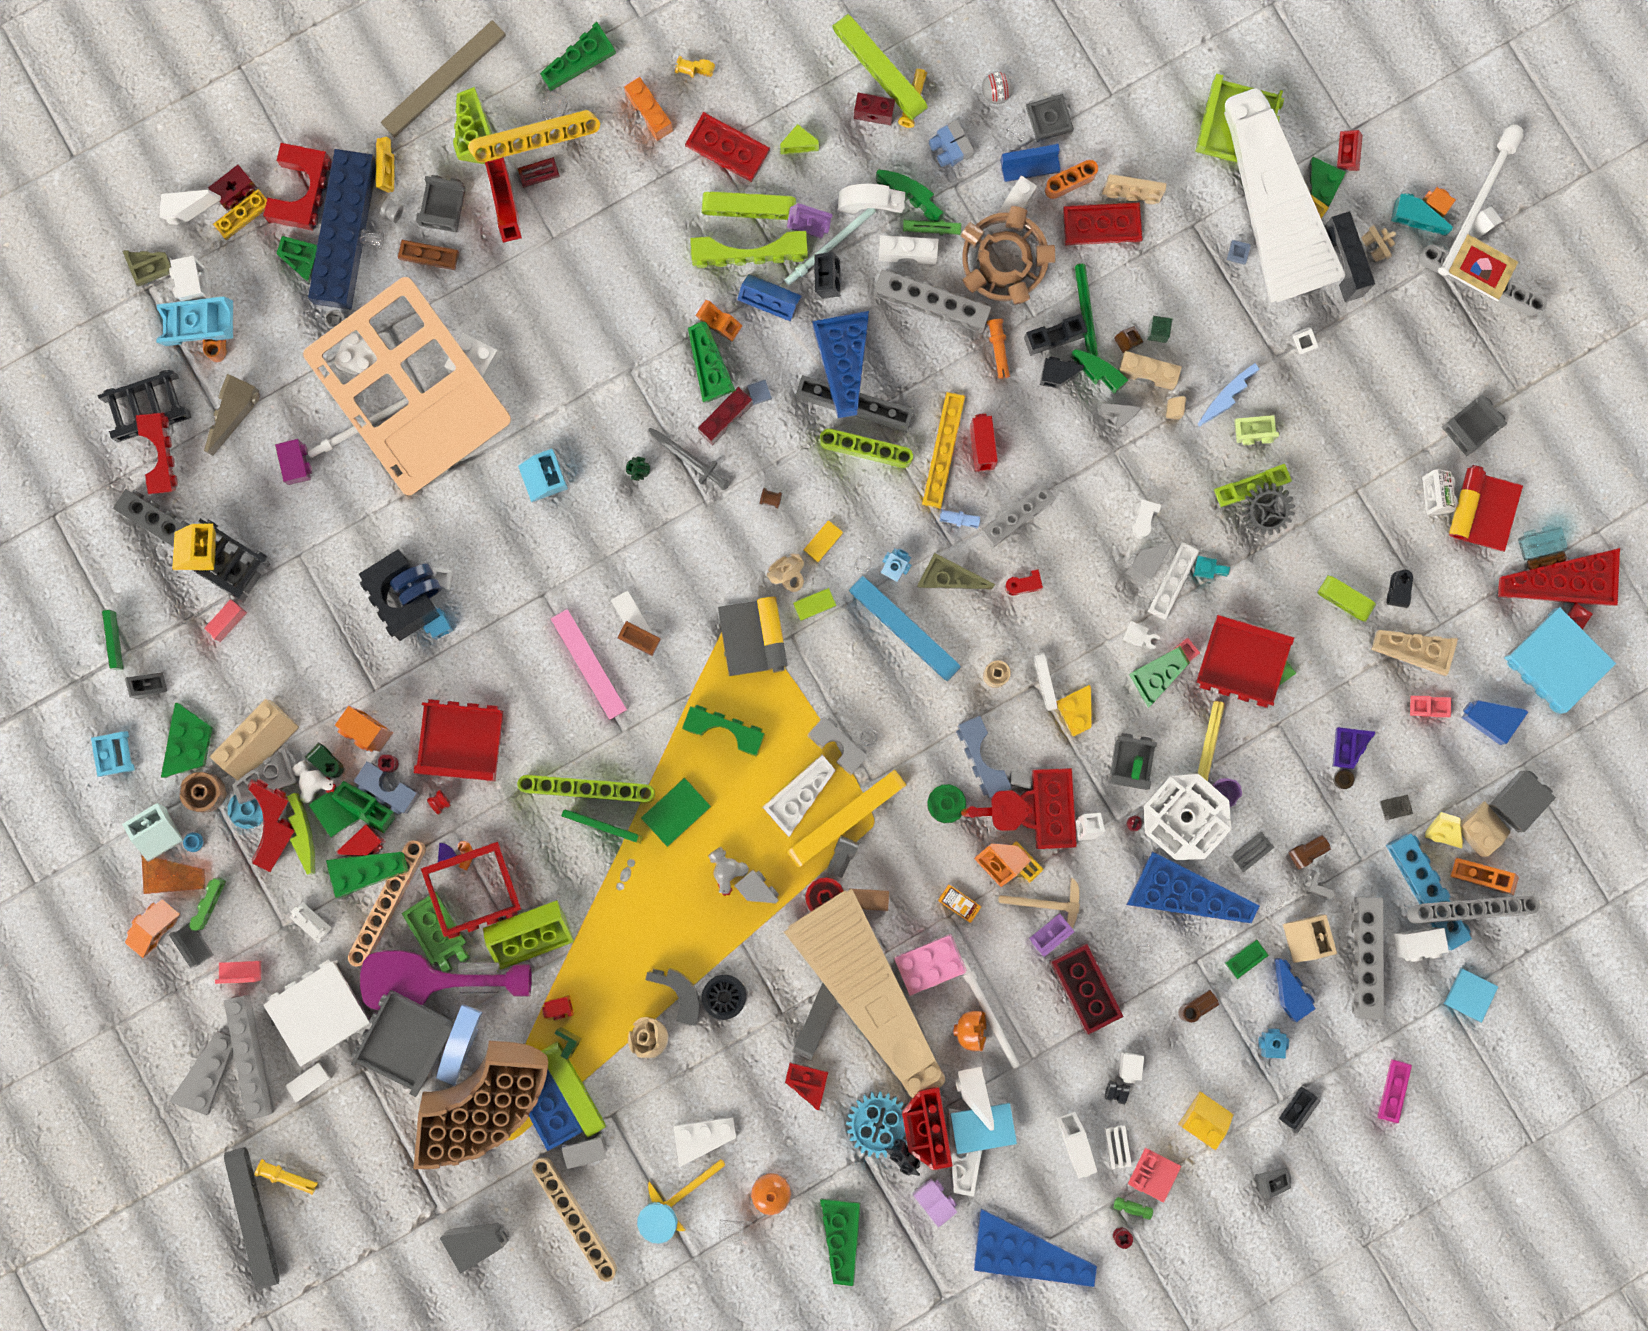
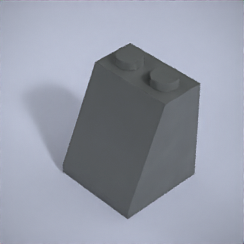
M499 1223L452 1228L447 1230L440 1237V1240L461 1274L502 1249L509 1241L507 1238L509 1234L504 1226L501 1227Z

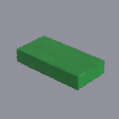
M1255 939L1227 960L1225 965L1234 977L1239 979L1269 955L1259 941Z

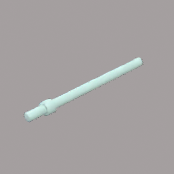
M868 208L815 254L831 251L876 212L875 209ZM814 255L805 263H800L795 268V271L785 279L789 286L800 276L803 277L808 273V269L814 265Z

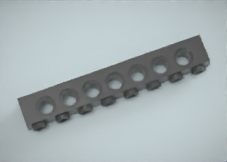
M125 489L112 509L174 547L175 532L190 524L184 520L181 523L175 520L177 516L168 510L165 513L159 510L160 505L150 500L147 502L143 500L144 495L135 489L132 492ZM143 505V510L137 513V507ZM159 515V521L153 524L154 516ZM175 525V532L169 534V528ZM223 549L215 560L214 570L211 571L215 574L220 573L235 552L231 551L229 554ZM224 556V563L218 565V558ZM239 560L228 575L227 581L231 584L237 583L251 563L248 561L245 564ZM240 566L241 572L238 575H234V569ZM257 571L253 573L244 586V592L250 593L262 575Z

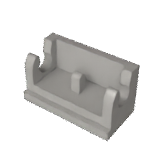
M602 1131L589 1138L582 1136L562 1143V1152L567 1169L607 1159V1150Z

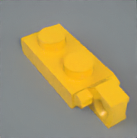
M388 137L377 138L375 160L376 187L387 193L394 192V154L391 153V139Z

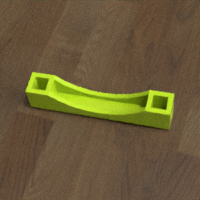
M806 231L786 232L771 244L754 249L728 247L711 237L690 238L692 265L697 268H706L708 265L724 267L727 264L743 266L751 262L760 265L765 264L767 261H773L774 263H783L785 260L802 262L804 259H808Z

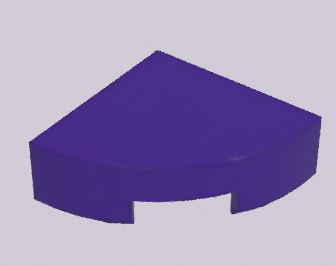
M439 843L437 862L457 856L449 845Z

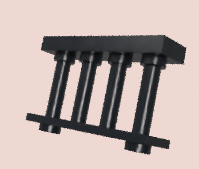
M163 370L159 372V375L117 389H106L102 394H99L98 399L104 403H109L116 425L115 430L109 431L111 439L118 443L139 436L136 415H140L141 412L135 393L146 390L153 413H161L153 388L161 384H165L172 406L171 411L164 413L168 417L169 425L192 418L190 411L179 405L172 381L179 379L178 374L173 370ZM125 396L128 398L134 417L133 424L127 426L123 423L116 399Z
M200 518L198 521L200 524H213L216 535L221 537L215 546V560L228 542L237 547V550L220 573L218 572L217 575L212 573L211 570L192 571L244 603L248 597L243 592L245 590L244 586L260 563L267 567L270 566V563L266 560L267 556L259 550L255 553L217 529L218 525L208 519L206 522ZM246 553L253 557V561L239 581L233 585L228 583L227 577L242 555Z

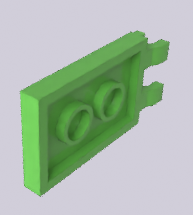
M435 892L447 929L457 926L440 896ZM430 896L401 913L431 964L438 962L441 970L448 973L453 970V967L447 959L454 954L457 955L460 962L470 959V956L463 948L467 941L461 931L458 937L449 939L448 936L443 937Z

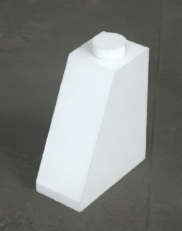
M1076 1112L1056 1118L1078 1179L1096 1173L1097 1169L1086 1132Z

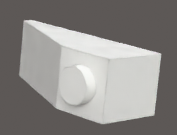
M1021 176L998 213H1009L1011 206L1025 209L1034 196L1037 185ZM1006 223L995 224L988 228L992 233L1010 231L1011 229L1005 227Z
M210 190L161 194L159 217L174 225H178L179 222H187L220 201L221 196Z
M982 1067L958 1071V1079L955 1080L957 1092L961 1091L962 1099L990 1131L994 1130V1120Z

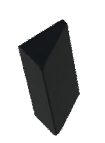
M1301 1086L1279 1117V1120L1298 1133L1321 1100Z

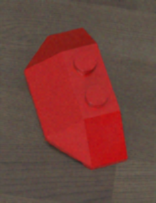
M935 1087L919 1090L902 1111L908 1151L932 1170L953 1167L940 1089Z

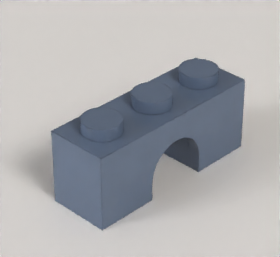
M366 761L354 780L358 784L357 788L365 793L371 792L375 795L374 798L382 804L387 802L391 805L390 809L399 815L401 812L408 814L420 793L404 783H399L394 791L387 792L383 787V779L387 772L380 770L375 764Z

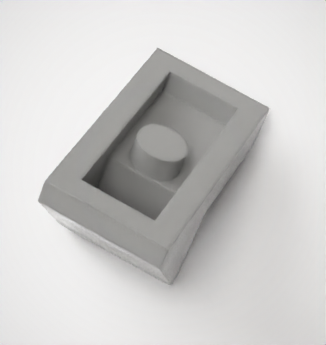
M1101 403L1098 407V415H1103V418L1114 419V417H1117L1116 432L1140 411V407Z

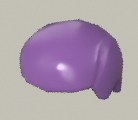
M1222 778L1212 785L1229 800L1230 807L1236 805L1237 800L1242 797L1241 785L1236 780Z

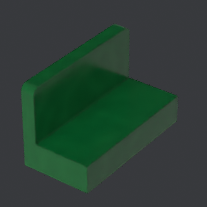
M560 1027L554 1034L568 1041L560 1055L568 1060L574 1054L582 1038Z

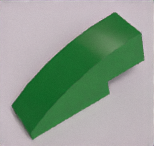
M1077 349L1070 355L1074 361L1079 362V365H1084L1082 371L1095 385L1102 380L1113 394L1118 392L1128 382V379L1119 370L1097 356Z
M345 781L332 794V798L382 833H385L396 819L394 811L379 804L376 798Z

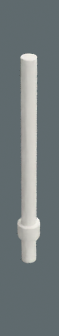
M404 398L369 417L368 420L373 425L408 405L409 401L407 398ZM362 421L359 424L361 427H363L367 423L365 421ZM353 426L329 440L321 441L320 445L307 452L313 458L324 451L332 450L333 446L359 432Z
M963 957L962 960L967 970L963 977L966 983H969L1014 1069L1020 1064L976 981V974L974 971H971L966 959Z

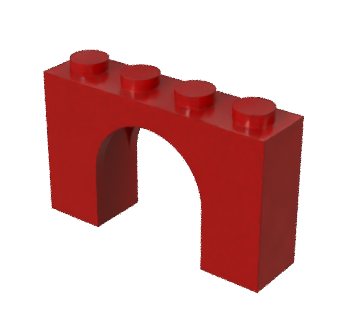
M280 143L276 159L278 164L282 168L301 171L309 175L310 187L306 195L297 201L288 202L267 197L263 216L271 223L313 231L314 225L318 223L319 216L317 212L323 203L322 191L327 185L326 174L327 170L331 168V159L326 151Z

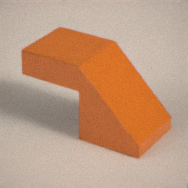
M708 300L704 301L695 315L702 322H707L709 328L730 341L734 340L743 326L732 315L720 311Z

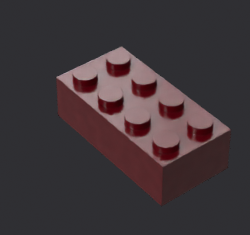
M1083 943L1049 960L1084 1033L1089 1035L1124 1017L1088 944Z

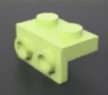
M1274 415L1234 420L1237 443L1252 445L1255 444V441H1262L1263 444L1273 443L1279 437V432H1276Z

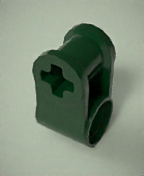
M320 742L305 756L312 765L326 776L338 778L344 772L343 764ZM331 765H334V769H335L334 772L331 771V770H332V769L330 768Z

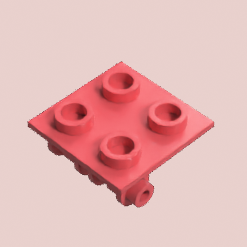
M1145 1148L1128 1184L1138 1191L1144 1192L1164 1203L1181 1166Z

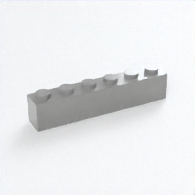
M246 995L224 1000L246 1120L268 1116L273 1111L251 997Z

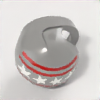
M993 72L982 82L983 96L992 104L1005 103L1009 100L1014 90L1009 76L1003 72Z

